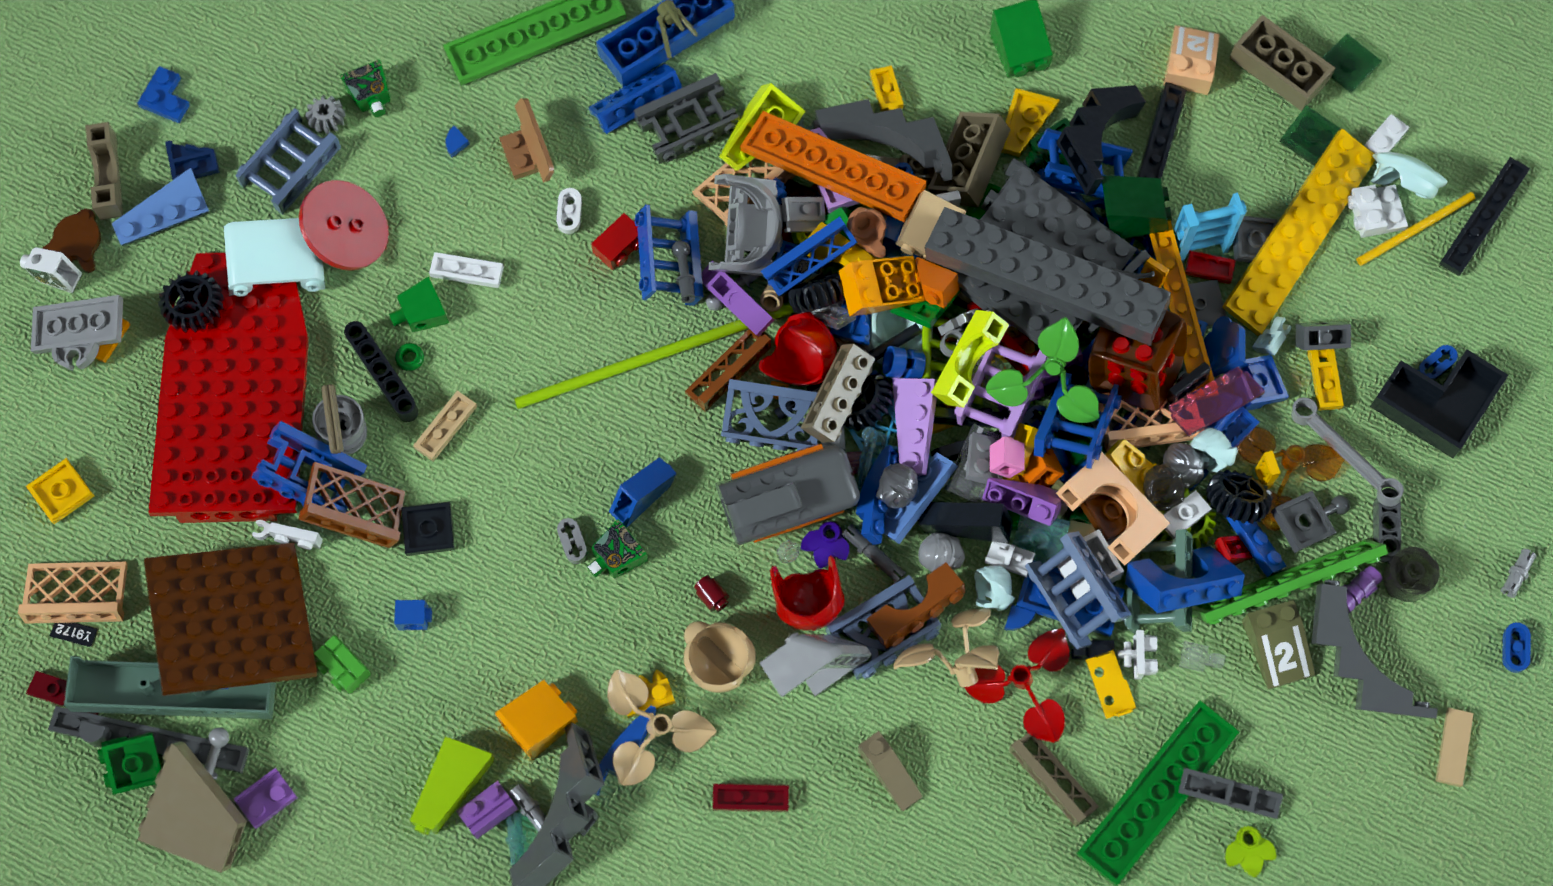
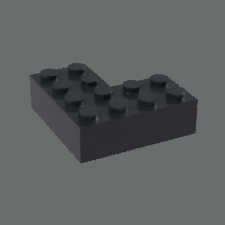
M1466 349L1441 385L1401 360L1370 407L1446 455L1454 458L1462 449L1508 377V374Z

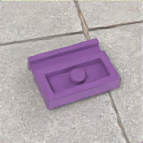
M274 768L236 796L234 800L253 827L257 829L298 797L279 771Z
M496 781L456 812L477 840L518 810V808L500 783Z

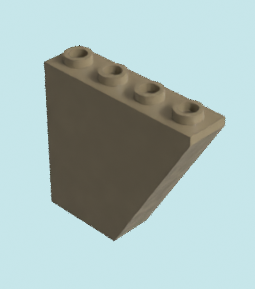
M181 741L173 743L164 753L163 759L165 763L163 769L156 776L155 784L157 786L147 802V808L149 809L146 817L143 818L139 825L138 831L140 835L138 840L222 873L231 868L247 820L186 743Z

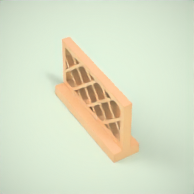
M751 160L749 167L741 168L738 171L725 163L693 190V195L720 217L727 227L728 209L724 212L718 208V202H729V196H719V188H730V186L714 184L716 175L748 173V177H752V173H765L763 179L773 180L777 177L783 183L788 179H793L796 175L776 166L768 167L767 162H765V167H752L753 160ZM715 188V196L705 197L702 194L706 189ZM749 197L747 204H754Z
M1193 392L1187 395L1184 402L1180 401L1176 404L1179 406V409L1175 414L1163 408L1168 402L1166 399L1161 408L1155 411L1151 417L1140 411L1141 408H1134L1121 400L1119 409L1123 407L1131 412L1132 415L1128 420H1125L1116 414L1118 410L1114 409L1111 420L1114 419L1123 426L1120 430L1110 431L1108 425L1104 435L1106 451L1108 452L1120 439L1127 440L1136 448L1193 440L1197 434L1205 429L1203 419H1200ZM1099 403V411L1103 412L1105 407L1102 403ZM1184 409L1192 414L1193 420L1184 421L1178 415ZM1160 412L1170 418V421L1166 424H1161L1154 419ZM1135 416H1138L1147 423L1144 427H1137L1130 422Z
M126 561L28 564L23 603L19 604L18 614L25 624L123 621L124 611L122 606L128 564ZM112 569H120L119 576L112 582L105 577ZM70 570L73 575L63 583L56 578L62 571ZM87 570H94L97 575L87 583L80 577ZM35 571H46L49 574L38 584L34 581ZM78 578L84 585L72 594L66 587ZM102 578L108 585L99 593H96L91 586ZM54 579L59 586L50 594H47L42 588ZM113 589L117 593L116 601L105 602L102 597ZM63 590L70 596L63 603H56L53 600ZM87 590L94 595L88 602H80L77 599ZM38 591L45 596L39 603H30L31 597Z

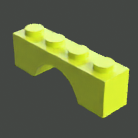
M976 310L931 393L947 405L964 408L975 388L972 383V372L977 361L987 350L1000 343L1009 324L994 312Z

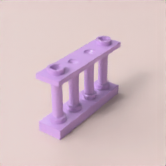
M998 344L985 352L972 380L975 388L965 407H956L954 414H956L957 424L959 425L963 424L967 416L998 428L999 432H1002V437L1014 438L1018 425L1025 416L1045 370L1028 386H1025L1028 390V396L1022 404L1014 407L1006 406L1011 411L1008 419H999L971 408V405L976 395L1003 405L987 393L986 388L980 386L986 374L993 377L996 373L1002 371L990 366L995 353L1028 366L1030 372L1027 377L1023 376V382L1028 380L1046 362L1048 356H1045L1039 350L1037 356L1033 355L1031 357Z

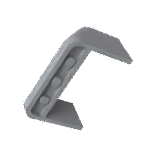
M794 633L785 639V645L761 661L760 664L781 697H784L805 681L814 696H817L871 656V653L865 645L832 635H799Z

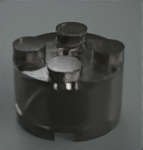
M1407 547L1396 553L1393 559L1386 564L1383 571V582L1389 596L1404 602H1415L1424 598L1435 587L1440 577L1439 565L1435 558L1433 559L1428 554L1429 552L1419 547Z

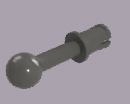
M680 240L672 246V254L678 259L680 272L676 283L680 288L681 301L683 303H692L695 301L693 285L695 277L689 274L687 257L690 254V246L687 242Z

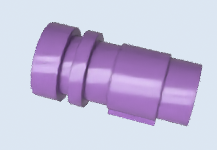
M1368 566L1364 571L1356 575L1348 585H1343L1347 587L1348 614L1361 603L1362 598L1366 599L1378 589L1376 586L1383 580L1379 571L1374 567Z

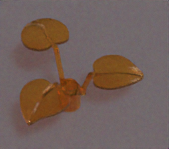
M1255 427L1237 446V449L1244 460L1257 465L1265 452H1274L1276 441L1269 431L1264 428ZM1313 444L1303 449L1298 445H1291L1286 451L1282 449L1280 452L1274 453L1275 458L1282 456L1281 463L1287 469V472L1277 495L1273 492L1271 494L1273 500L1268 515H1266L1265 519L1261 520L1268 529H1280L1271 510L1292 500L1290 497L1281 496L1292 471L1298 469L1301 465L1306 467L1307 474L1317 481H1328L1335 477L1345 459L1332 447Z

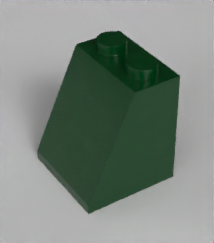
M1102 176L1104 178L1102 185L1106 216L1111 231L1122 239L1169 231L1168 221H1172L1171 208L1165 205V201H1169L1168 188L1162 186L1161 178Z

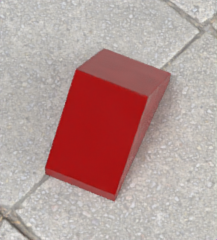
M1238 535L1220 537L1212 546L1233 565L1253 558Z

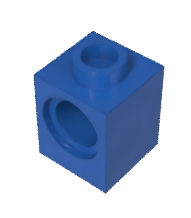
M395 600L394 625L398 630H428V622H432V608H429L425 600Z

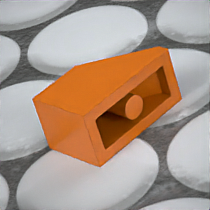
M917 257L915 263L924 300L932 305L945 308L960 290L958 273Z

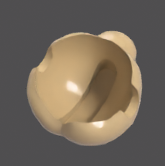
M695 621L690 623L684 631V640L687 644L684 649V665L692 680L699 687L715 693L729 692L738 688L743 678L752 671L756 661L755 647L750 638L737 627L723 622L709 625L702 621Z

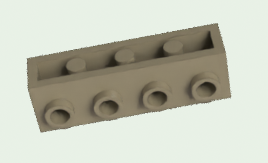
M855 344L841 345L801 429L822 443L835 442L842 433L841 428L845 420L852 412V405L855 399L862 392V385L865 379L872 372L875 358Z

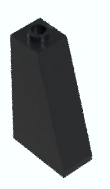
M931 502L917 520L924 533H946L959 538L1009 544L1013 526L1012 517L1005 505L1001 503Z

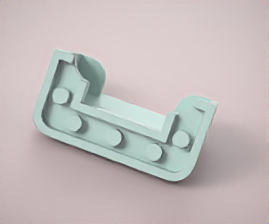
M299 218L231 222L224 226L229 295L246 296L252 291L254 284L301 282V286L310 292L325 289L323 261L306 244L300 230Z

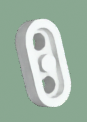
M566 188L558 196L557 225L559 230L565 234L575 233L581 224L582 198L579 191L574 188ZM569 200L574 201L571 205L567 204ZM568 221L573 222L570 226L565 225Z

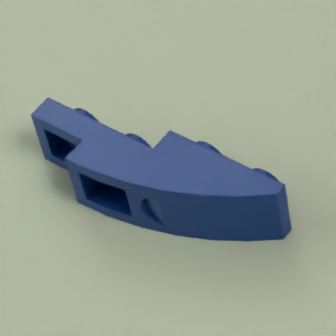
M890 445L882 450L872 465L861 489L856 514L863 520L861 535L872 545L881 544L882 535L885 532V513L888 510L887 504L876 497L880 485L879 481L886 467L899 463V454Z

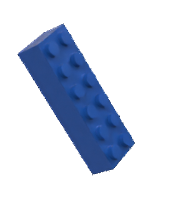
M672 0L676 8L680 9L683 16L698 33V36L695 37L681 20L684 31H681L676 23L670 25L665 23L672 57L735 19L733 2L731 0ZM663 1L596 41L598 55L622 87L669 60L665 51L660 24L656 19L659 16L657 7Z

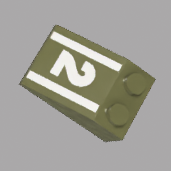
M1294 600L1246 614L1242 623L1268 690L1315 676L1303 622Z

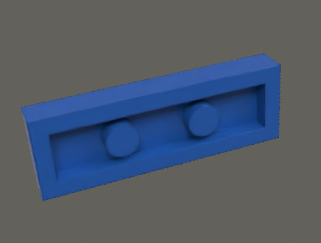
M1226 518L1266 577L1276 574L1287 567L1281 555L1275 550L1257 522L1250 524L1246 521L1243 524L1238 520L1234 522L1233 519Z

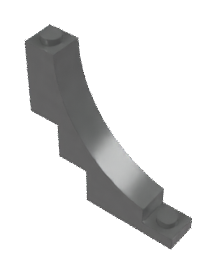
M869 99L815 110L816 120H813L814 129L820 127L828 139H858L889 145L910 155L925 169L934 167L935 172L940 173L943 181L952 180V163L934 117L906 123L901 108L874 113Z
M1325 580L1324 584H1318L1311 644L1336 647L1333 677L1358 679L1355 709L1437 719L1438 709L1430 708V703L1414 701V706H1412L1414 692L1390 680L1366 656L1355 637L1350 623L1347 607V587L1340 586V581Z
M572 722L564 728L569 747L560 754L559 777L552 804L535 839L518 862L509 870L512 886H546L574 860L569 840L589 823L584 803L605 785L589 731Z

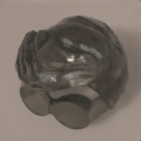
M1158 464L1148 471L1144 477L1143 493L1158 511H1164L1170 507L1177 506L1185 500L1183 477L1177 470L1166 464Z

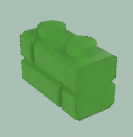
M333 635L325 645L321 646L314 653V657L317 660L316 667L323 675L328 672L333 677L330 682L340 692L345 690L348 694H351L371 676L370 671L336 635Z

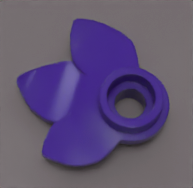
M826 522L820 526L819 530L809 531L801 542V550L814 552L815 563L822 569L828 566L829 556L846 560L849 555V544L842 537V529L837 523ZM828 531L834 532L835 536L832 538H828L826 536V533Z

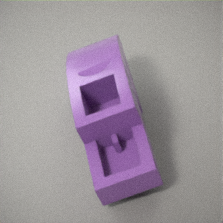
M709 265L702 271V283L755 335L759 337L774 321L725 272L710 271Z

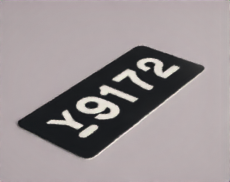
M54 623L50 637L91 647L97 629L78 623Z

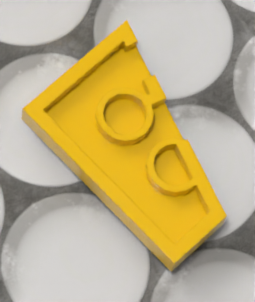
M1016 88L1006 119V124L1011 130L1002 153L1020 157L1029 145V141L1035 137L1059 105L1060 100Z

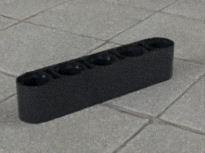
M358 321L348 323L344 329V334L351 348L401 421H414L419 413L414 398L365 326ZM355 333H362L360 337L352 338ZM367 351H374L371 356H364ZM379 369H387L384 374H376ZM392 387H399L397 392L389 393ZM405 405L412 406L409 411H401L402 407Z

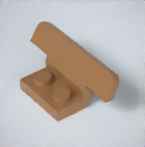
M520 98L515 105V109L521 122V130L501 136L499 139L514 180L539 172L544 183L550 181L554 173V166L530 102L527 98Z

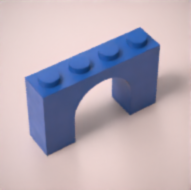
M1212 546L1193 549L1192 576L1195 579H1184L1169 575L1148 558L1128 562L1125 584L1156 613H1162L1241 596L1245 574Z

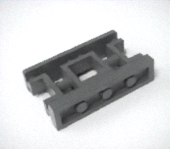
M716 73L634 109L635 121L641 127L642 132L644 133L653 128L660 142L652 145L653 153L656 155L659 164L671 162L678 155L685 152H693L698 146L712 143L718 137L724 134H732L741 118L736 113L735 108L726 112L721 108L717 99L725 95L724 88L720 85V79ZM708 97L712 105L702 109L698 101ZM694 110L701 123L683 131L676 118ZM717 113L720 121L710 126L706 117ZM667 115L670 124L660 127L657 119ZM676 132L680 140L669 144L665 136Z

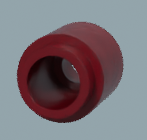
M706 575L695 584L696 595L711 612L715 610L719 612L728 605L729 594L715 578Z

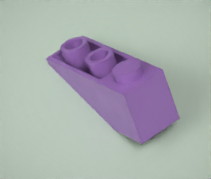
M991 477L987 480L982 500L989 503L1004 504L1007 510L1051 526L1059 516L1063 500L1056 494L1058 491L1046 486Z

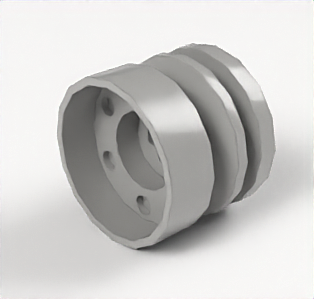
M336 395L343 453L350 455L357 452L363 446L367 439V426L361 406L353 398L345 395ZM322 400L313 412L312 423L318 440L329 445L324 403Z

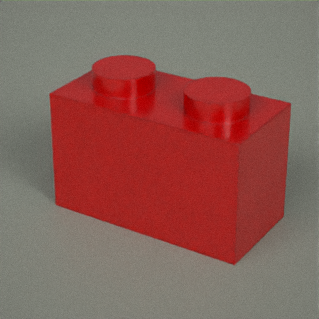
M623 213L591 243L593 254L612 271L617 266H622L634 250H639L638 230L635 222Z

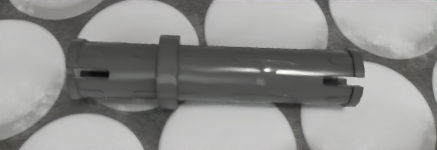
M853 524L848 526V530L854 536L847 530L843 532L842 536L858 548L857 552L866 555L894 583L901 580L894 572H897L902 578L907 572L892 561L876 545H872Z

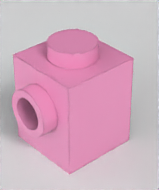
M1004 436L990 445V472L1011 478L1024 470V443L1014 440L1012 437Z

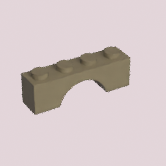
M109 122L85 125L87 147L94 169V186L91 187L92 208L100 220L122 217L123 206L116 133Z

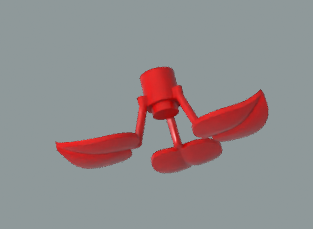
M1060 628L1045 632L1030 644L1028 658L1031 662L1038 665H1028L1027 667L1024 665L1015 666L1007 681H1005V672L999 665L997 670L975 668L978 682L972 686L964 687L965 690L976 700L982 703L993 704L1004 698L1005 690L1003 686H1008L1011 682L1019 689H1026L1035 707L1029 708L1024 714L1023 724L1025 730L1036 739L1052 743L1057 742L1061 738L1065 727L1063 709L1052 699H1046L1039 704L1030 686L1033 683L1031 671L1039 670L1043 666L1046 671L1056 672L1064 668L1068 663L1070 650L1064 629Z

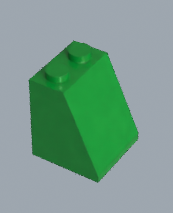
M1026 0L993 10L990 35L1008 78L1014 76L1022 77L1034 70L1042 71L1051 65L1053 54L1037 0Z

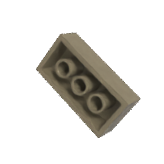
M1261 15L1238 40L1230 55L1231 60L1300 111H1303L1329 82L1335 70L1334 66L1264 15Z
M959 113L946 144V150L952 163V180L943 181L940 173L935 172L928 187L932 194L937 195L959 191L961 197L960 206L979 207L1011 130L1000 114Z

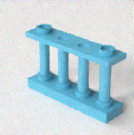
M1238 193L1232 195L1228 206L1198 213L1194 211L1192 204L1182 206L1173 230L1182 264L1190 250L1193 251L1220 244L1223 254L1228 253L1247 212L1245 202L1240 200Z

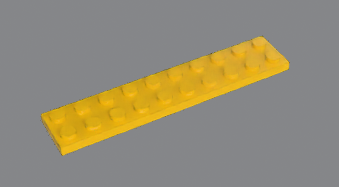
M1343 128L1336 133L1222 306L1223 309L1257 336L1263 334L1348 203V196H1351L1352 189L1359 186L1375 161L1373 153Z

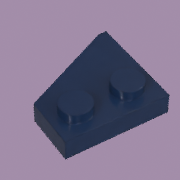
M165 141L172 180L190 168L196 179L220 173L214 149L198 148L190 144L183 146L173 144L172 141Z

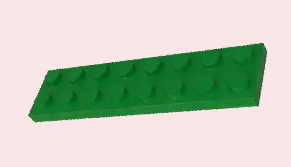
M1199 700L1076 855L1113 886H1118L1189 797L1188 795L1178 793L1184 768L1207 774L1240 731Z

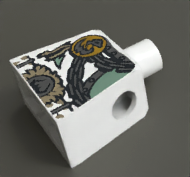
M35 247L30 255L24 254L20 259V266L25 268L37 281L73 293L82 275V272L60 252Z

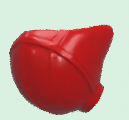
M811 311L792 315L777 331L775 336L776 349L771 356H767L760 361L759 369L772 378L792 385L820 384L824 381L837 355L836 341L830 330L822 321L815 318Z
M832 556L828 557V570L817 569L810 573H794L783 579L776 566H772L770 569L777 615L783 622L798 630L817 631L828 626L837 618L845 604V597L841 588L836 562Z

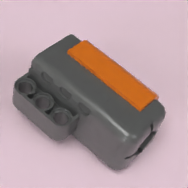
M820 443L730 473L731 478L715 483L730 531L738 546L751 541L754 543L844 513L845 509L855 506L860 498L859 489L854 475H851L852 468L845 450L834 445L822 446Z

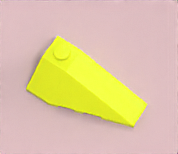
M772 83L761 85L719 155V158L736 171L756 158L742 152L740 146L763 111L797 125L805 113L804 109Z

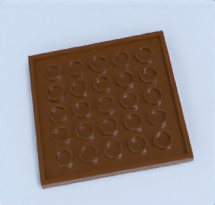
M295 543L144 558L162 696L317 676Z

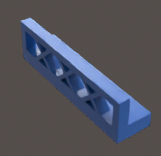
M663 64L588 107V109L597 118L603 132L607 134L635 118L634 109L683 87L676 71L667 64Z
M839 216L761 270V273L780 297L858 242ZM844 230L850 242L843 247L833 245L835 236ZM831 239L830 244H825V242ZM820 246L829 248L828 257L824 260L814 259L815 249ZM833 248H834V249H838L837 251H835L834 253H832V249H833ZM811 253V257H810V258L805 257V256H807L808 254ZM799 260L810 261L808 271L804 274L794 272L795 265ZM813 262H817V263H818L817 265H815L814 267H812ZM791 267V272L785 271L786 269ZM781 273L789 274L788 285L779 289L773 278ZM793 275L799 276L798 278L793 280Z

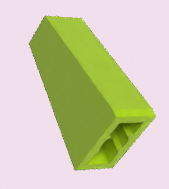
M445 736L410 819L412 825L415 826L414 830L424 835H429V832L437 834L495 760L493 754Z

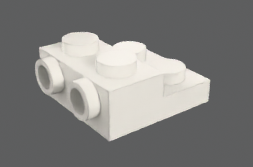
M1375 185L1352 189L1351 196H1348V207L1350 210H1353L1355 216L1354 227L1356 230H1359L1361 238L1407 229L1408 224L1396 185L1376 188Z

